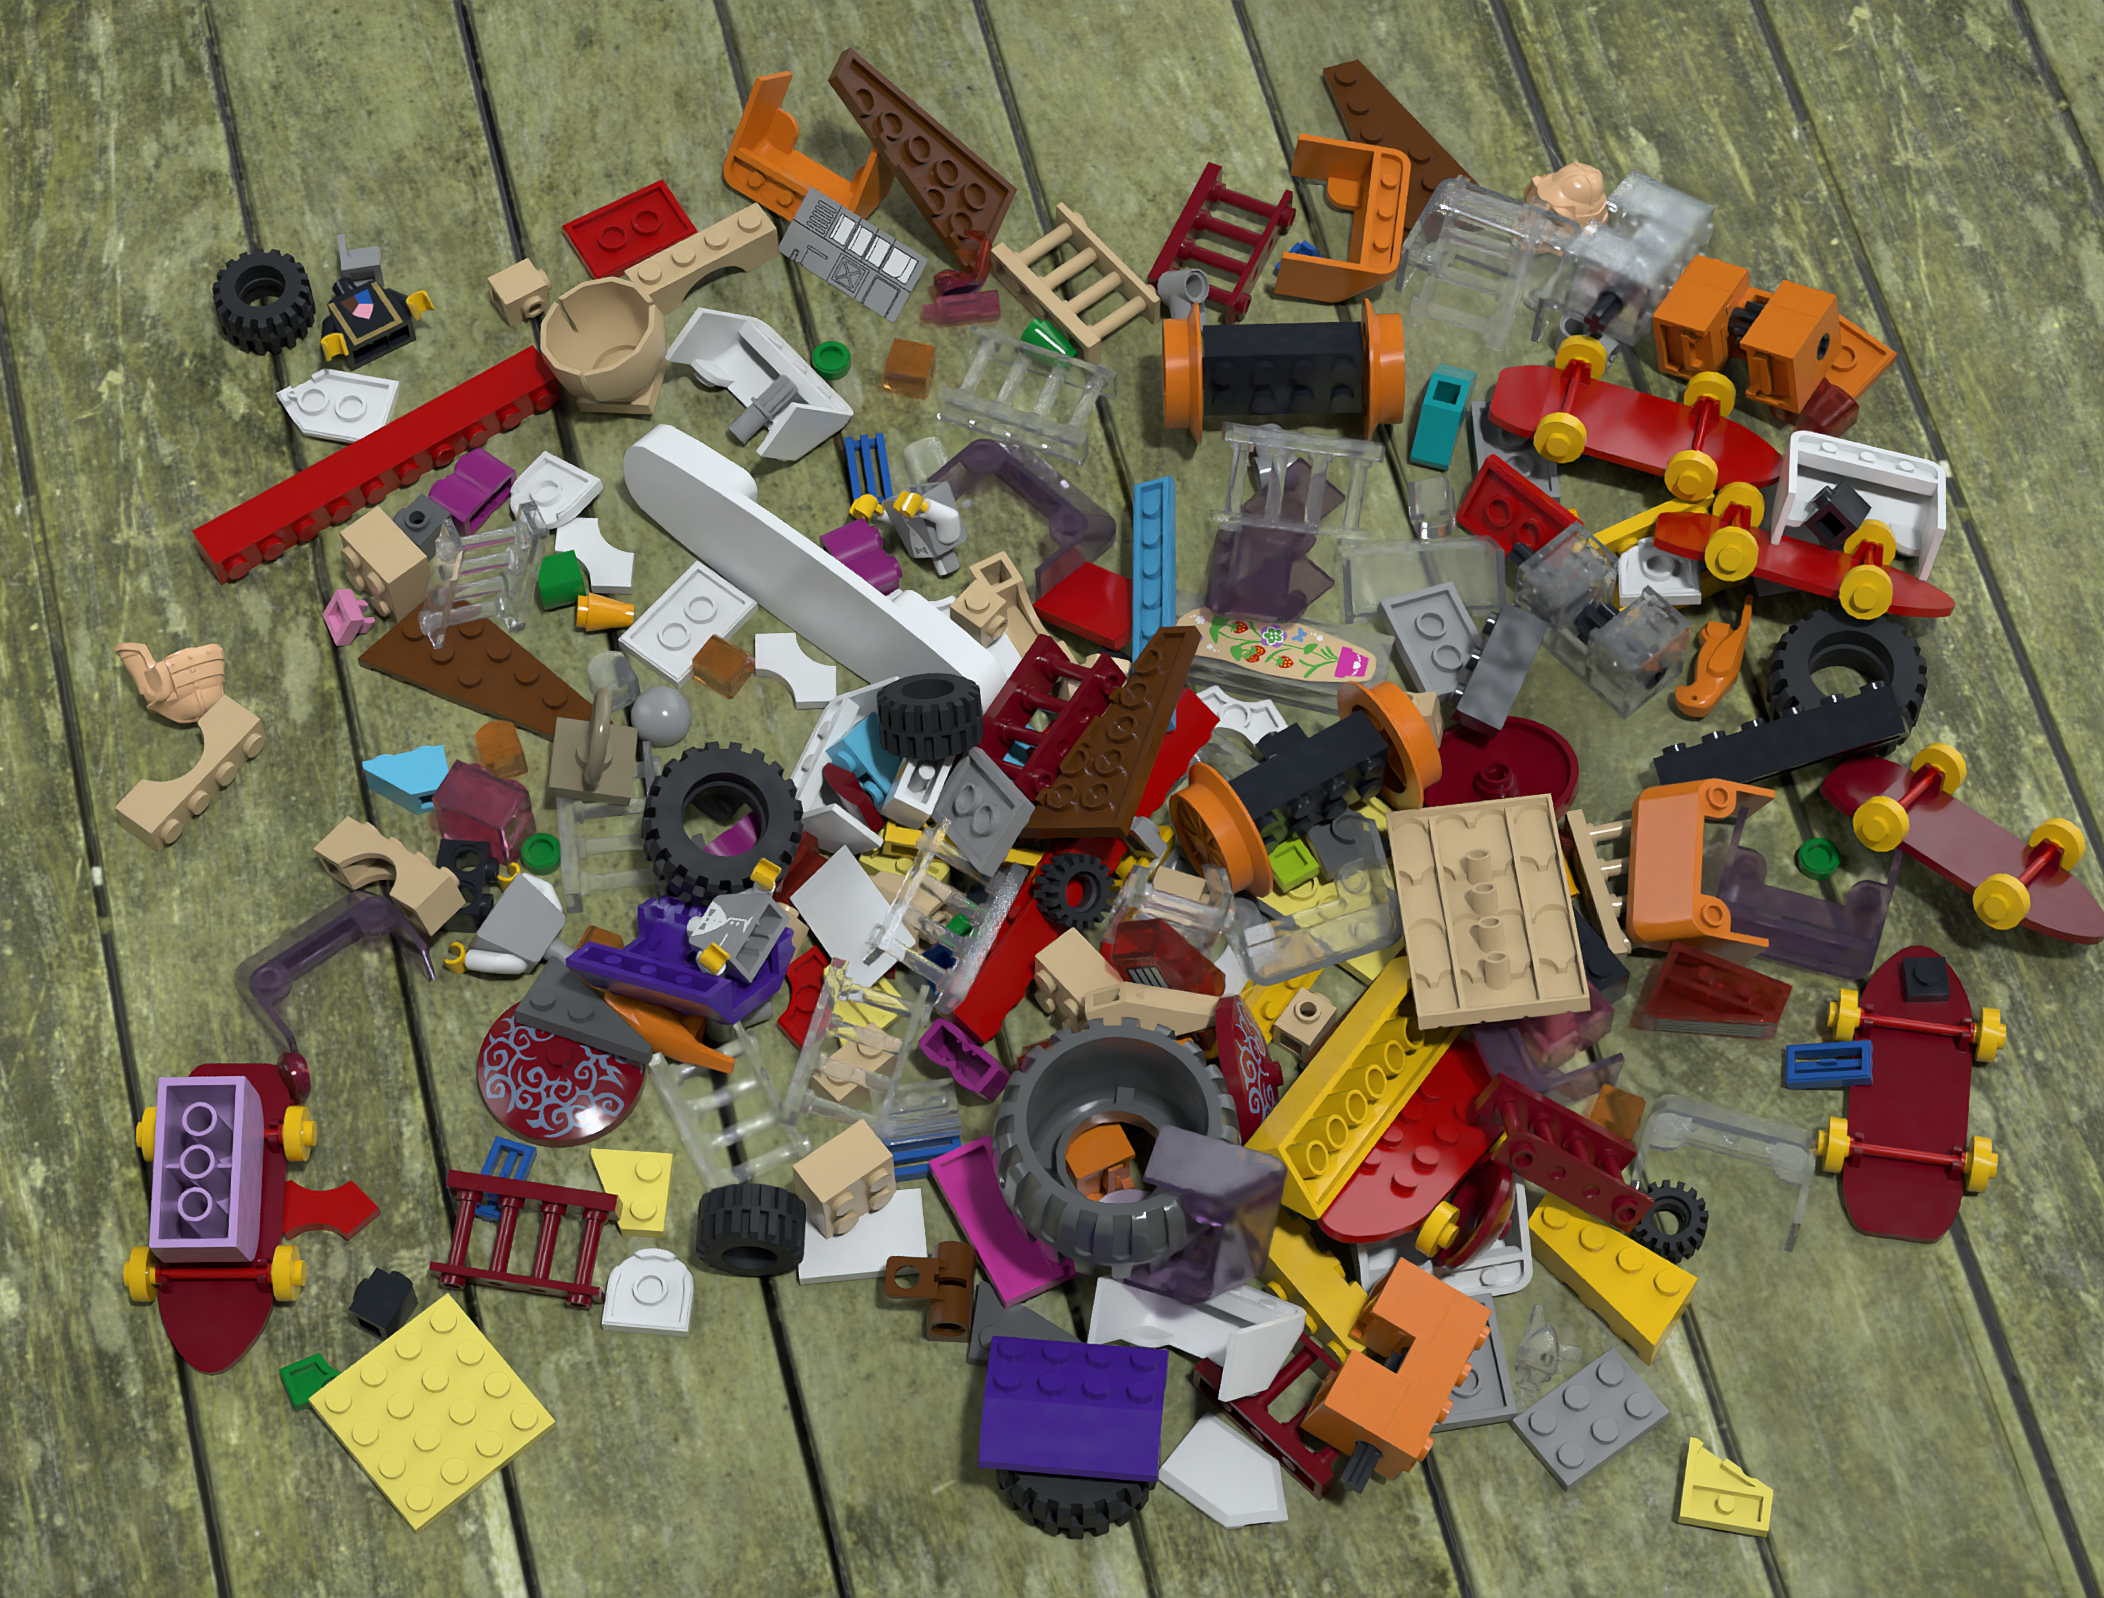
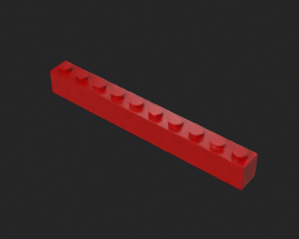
M531 345L194 529L192 533L198 552L221 585L232 579H239L252 568L267 560L276 559L285 550L301 541L312 539L318 532L336 522H343L352 513L361 508L381 501L390 492L403 485L414 483L421 475L430 470L450 463L459 454L472 447L481 446L488 438L505 429L517 426L528 416L550 408L557 400L561 399L558 379L545 364L543 357L535 346Z
M1182 688L1175 707L1176 729L1167 731L1135 814L1138 818L1143 816L1149 819L1152 813L1164 804L1166 794L1176 780L1180 779L1187 772L1189 762L1199 748L1208 743L1212 737V730L1220 721L1190 688ZM1120 837L1056 838L932 1008L944 1020L953 1023L973 1041L987 1043L989 1039L994 1037L1001 1029L1002 1021L1011 1008L1018 1004L1025 996L1026 988L1035 975V955L1071 929L1053 925V922H1048L1043 918L1046 912L1038 911L1036 904L1042 902V899L1034 898V890H1041V884L1035 883L1036 876H1045V873L1040 868L1044 863L1051 864L1049 858L1054 855L1061 856L1063 852L1079 853L1101 859L1102 862L1100 864L1107 865L1111 870L1105 875L1108 876L1117 869L1121 856L1128 848ZM1078 875L1072 876L1066 887V899L1071 907L1077 906L1083 895V882Z

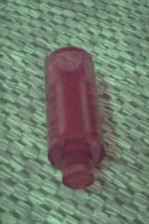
M998 290L936 297V303L922 305L924 320L938 319L939 325L1001 318Z

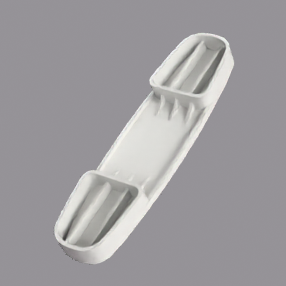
M660 424L626 450L623 470L625 483L631 496L641 509L673 537L759 605L869 683L874 684L895 676L901 679L926 673H945L966 677V679L976 682V685L980 687L982 716L1008 679L995 657L960 626L913 590H905L893 601L889 600L815 543L758 505V490L751 475L742 467L702 442L671 425Z

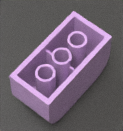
M245 1076L158 1078L149 1248L164 1263L251 1262L255 1258L260 1229L264 1122L259 1094Z

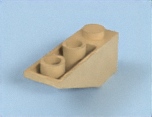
M1122 982L1085 992V1015L1087 1020L1103 1018L1104 1026L1121 1025V1017H1132L1140 1019L1141 1028L1152 1031L1155 1030L1157 1024L1174 1030L1176 1036L1193 1031L1202 1033L1216 1026V1005L1221 997Z

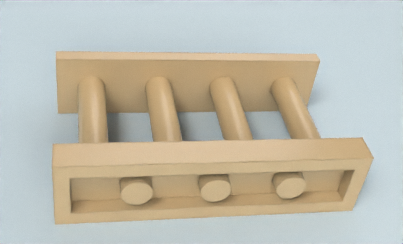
M1063 202L1056 205V228L1020 253L1017 251L1012 252L1003 242L990 250L991 273L1035 317L1040 318L1042 321L1049 320L1073 348L1079 352L1077 359L1088 370L1101 362V339L1140 312L1153 325L1160 322L1161 299L1157 290L1150 284L1146 285L1087 227L1083 217L1076 211L1072 212ZM1065 240H1069L1080 251L1079 254L1045 277H1037L1028 268V265ZM1091 263L1105 276L1070 301H1061L1052 292L1054 288ZM1115 288L1129 300V302L1094 326H1086L1077 317L1078 313Z
M1582 809L1568 811L1565 814L1562 832L1593 930L1625 966L1626 956L1631 954V949L1640 948L1630 939L1626 929L1620 930L1617 921L1620 913L1627 912L1628 895L1616 897L1614 893L1609 894L1605 882H1608L1609 877L1629 873L1630 856L1605 861L1603 858H1597L1594 847L1597 846V842L1630 836L1632 818L1593 826L1592 823H1586Z

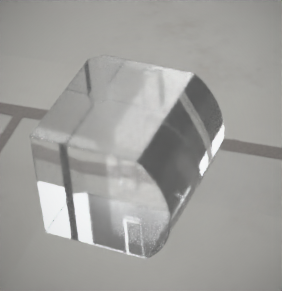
M929 437L920 439L903 450L904 469L911 485L948 481L951 490L956 489L955 471L940 438Z
M1447 476L1408 482L1409 515L1418 536L1426 539H1437L1453 534L1457 530L1455 492Z
M604 652L597 655L589 663L586 671L590 693L594 698L596 691L601 687L611 690V714L634 703L637 697L641 695L639 679L622 652Z

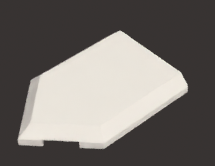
M324 368L312 374L310 380L294 388L289 386L277 392L276 395L303 435L352 444L390 423L399 396L400 383L399 381Z
M1209 1411L1200 1418L1159 1470L1158 1481L1226 1530L1244 1528V1525L1288 1522L1279 1461Z

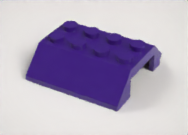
M663 895L659 903L658 898L650 897L637 907L639 937L621 950L589 941L565 958L566 967L589 984L609 990L612 994L627 995L644 1000L651 1005H663L674 1008L686 1015H699L713 1019L722 1025H734L780 990L796 949L792 945L794 931L792 928H784L751 983L744 982L728 974H725L724 978L702 972L696 963L697 953L689 945V936L687 934V925L690 919L695 916L703 917L709 906L692 905L690 901Z
M992 1336L983 1399L978 1468L1157 1482L1169 1350Z

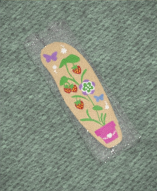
M1176 589V626L1195 625L1202 635L1185 683L1208 688L1216 685L1222 691L1262 700L1271 699L1275 703L1339 717L1337 693L1343 683L1354 681L1369 689L1382 681H1387L1393 659L1395 636Z

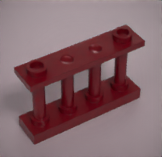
M1208 162L1148 275V284L1152 285L1158 292L1157 285L1161 275L1167 271L1180 270L1183 262L1188 263L1190 260L1238 276L1240 278L1233 292L1209 284V292L1206 300L1226 307L1225 325L1235 324L1239 316L1245 317L1252 300V295L1250 294L1283 230H1290L1296 216V209L1292 207L1293 191L1286 189L1278 205L1275 206L1227 189L1226 184L1222 183V166ZM1224 203L1270 221L1263 234H1259L1211 217L1210 211L1214 204ZM1207 231L1255 248L1248 263L1197 246L1195 239L1198 233L1204 234Z
M1041 633L1037 636L982 716L983 738L976 746L981 748L1010 780L1014 781L1013 784L1035 808L1038 805L1035 801L1036 796L1043 787L1050 789L1062 772L1059 767L1060 763L1095 716L1101 717L1111 703L1108 697L1116 686L1122 687L1128 678L1110 655L1104 652L1101 653L1092 668L1071 663V660L1054 639ZM1060 676L1081 683L1069 701L1047 695ZM1037 709L1059 715L1047 734L1025 727ZM1015 741L1037 748L1024 767L1003 760ZM964 752L955 756L952 763L954 768Z
M1498 1072L1474 1101L1477 1113L1505 1128L1507 1138L1491 1155L1492 1162L1512 1170L1516 1175L1628 1234L1655 1204L1654 1198L1626 1184L1621 1172L1637 1155L1634 1143L1501 1072Z
M449 1169L446 1187L453 1196H457L456 1201L460 1202L448 1263L430 1262L429 1270L436 1279H440V1285L454 1289H464L465 1284L468 1283L566 1298V1304L578 1308H591L592 1303L604 1304L605 1294L600 1287L591 1286L602 1227L608 1224V1219L617 1221L621 1219L623 1203L618 1195ZM482 1200L499 1202L498 1207L502 1209L490 1270L465 1267L476 1207L482 1204ZM524 1206L541 1209L540 1214L544 1215L532 1277L507 1273L518 1213L523 1212ZM566 1213L583 1215L582 1220L586 1221L574 1283L549 1279L560 1220L566 1217Z
M1302 1332L1291 1350L1295 1357L1277 1373L1267 1390L1259 1392L1256 1396H1244L1223 1402L1218 1399L1224 1367L1215 1365L1208 1357L1203 1359L1194 1368L1193 1385L1266 1453L1278 1460L1279 1465L1318 1501L1327 1495L1332 1489L1334 1479L1331 1465L1344 1453L1330 1444H1327L1320 1452L1314 1451L1311 1453L1300 1443L1299 1436L1305 1431L1300 1425L1315 1397L1288 1423L1276 1421L1268 1413V1406L1308 1368L1324 1381L1328 1372L1333 1370L1337 1373L1340 1365Z

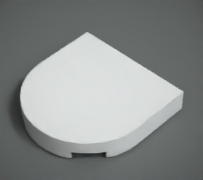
M544 451L517 478L511 487L510 506L516 520L524 527L533 530L554 529L574 519L604 487L599 478Z
M1653 536L1639 540L1638 545L1625 553L1623 552L1618 564L1620 607L1701 604L1699 561L1677 556L1652 545Z
M649 1248L634 1252L635 1255L627 1258L613 1269L606 1291L602 1318L603 1330L689 1337L695 1291L692 1275L682 1261L669 1251Z

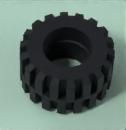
M262 248L255 249V253L248 255L247 251L239 254L240 259L237 261L230 259L225 263L227 270H219L216 275L218 282L213 283L212 290L221 329L225 336L228 335L229 342L234 346L240 344L243 351L250 352L252 349H256L257 354L265 355L266 350H273L275 354L282 352L281 348L286 345L292 348L297 345V338L304 339L307 336V327H312L315 321L313 314H316V306L308 274L305 273L304 266L300 262L295 263L294 257L288 253L281 256L280 250L271 249L270 253H264ZM272 296L279 298L266 306H250L252 302L263 297Z
M945 673L917 674L893 681L882 687V690H879L877 693L880 744L890 754L919 760L946 758L972 749L983 738L980 687L971 679Z
M739 1183L714 1188L711 1192L703 1194L699 1200L696 1255L699 1256L703 1263L709 1264L712 1268L737 1275L763 1276L793 1269L803 1261L806 1204L796 1194L771 1185Z

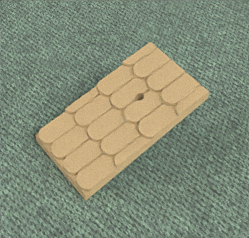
M1551 793L1421 808L1420 810L1410 809L1385 812L1419 1030L1438 1028V1026L1450 1027L1481 1023V1021L1494 1022L1524 1018V1016L1529 1018L1564 1014L1567 1011L1573 1013L1591 1010L1588 985Z

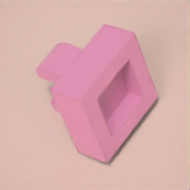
M337 589L322 614L336 646L351 645L357 633L369 632L375 623L374 617L365 618L363 616L368 606L367 601L356 600L351 589Z

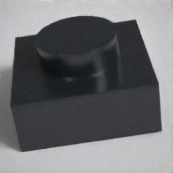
M1945 957L1903 958L1901 970L1906 1003L1948 1002L1950 988Z

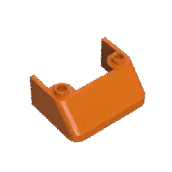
M784 71L756 77L723 165V174L727 183L790 222L795 217L810 187L815 188L866 220L888 195L895 175L876 148L872 147L866 165L857 170L852 182L794 149L799 137L798 123L790 113L780 108L793 74Z
M1299 133L1290 175L1327 181L1326 195L1328 200L1338 208L1354 211L1348 262L1283 251L1274 293L1337 303L1383 284L1396 275L1400 261L1411 162L1405 153L1393 148Z
M1712 778L1649 787L1635 798L1632 805L1626 930L1630 939L1635 944L1643 948L1736 966L1743 965L1769 947V939L1730 932L1731 915L1728 907L1716 897L1701 894L1704 819L1718 821L1725 819L1729 815L1747 819L1775 798V790Z

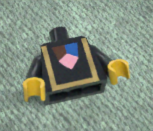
M344 277L336 281L332 287L336 297L327 303L329 316L322 322L320 345L327 361H331L332 356L343 354L352 372L415 341L416 335L411 316L416 321H419L422 318V312L427 310L433 311L435 307L428 293L423 290L408 296L391 288L384 289L377 281L373 280L357 287L350 277Z

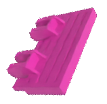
M988 1135L983 1136L929 1161V1170L968 1242L975 1248L976 1256L1005 1309L1082 1274L1075 1271L1074 1261L1064 1257L1063 1261L1058 1264L1043 1255L1039 1240L1029 1243L1018 1230L1014 1215H1010L1004 1205L994 1172L992 1137Z

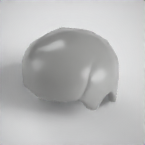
M667 686L652 687L637 697L631 710V723L633 727L638 728L637 737L656 747L672 746L683 739L692 725V711L687 699L675 688Z

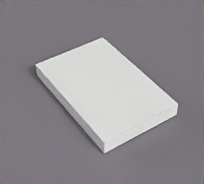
M697 560L618 639L619 647L680 690L758 611V603Z
M921 1188L896 1190V1193H894L893 1198L887 1205L878 1210H873L872 1208L859 1217L858 1222L852 1229L843 1234L837 1232L829 1239L824 1237L806 1214L803 1261L798 1264L800 1285L885 1277L886 1262L890 1256L927 1257ZM906 1267L900 1269L896 1275L917 1274L918 1272L913 1268Z

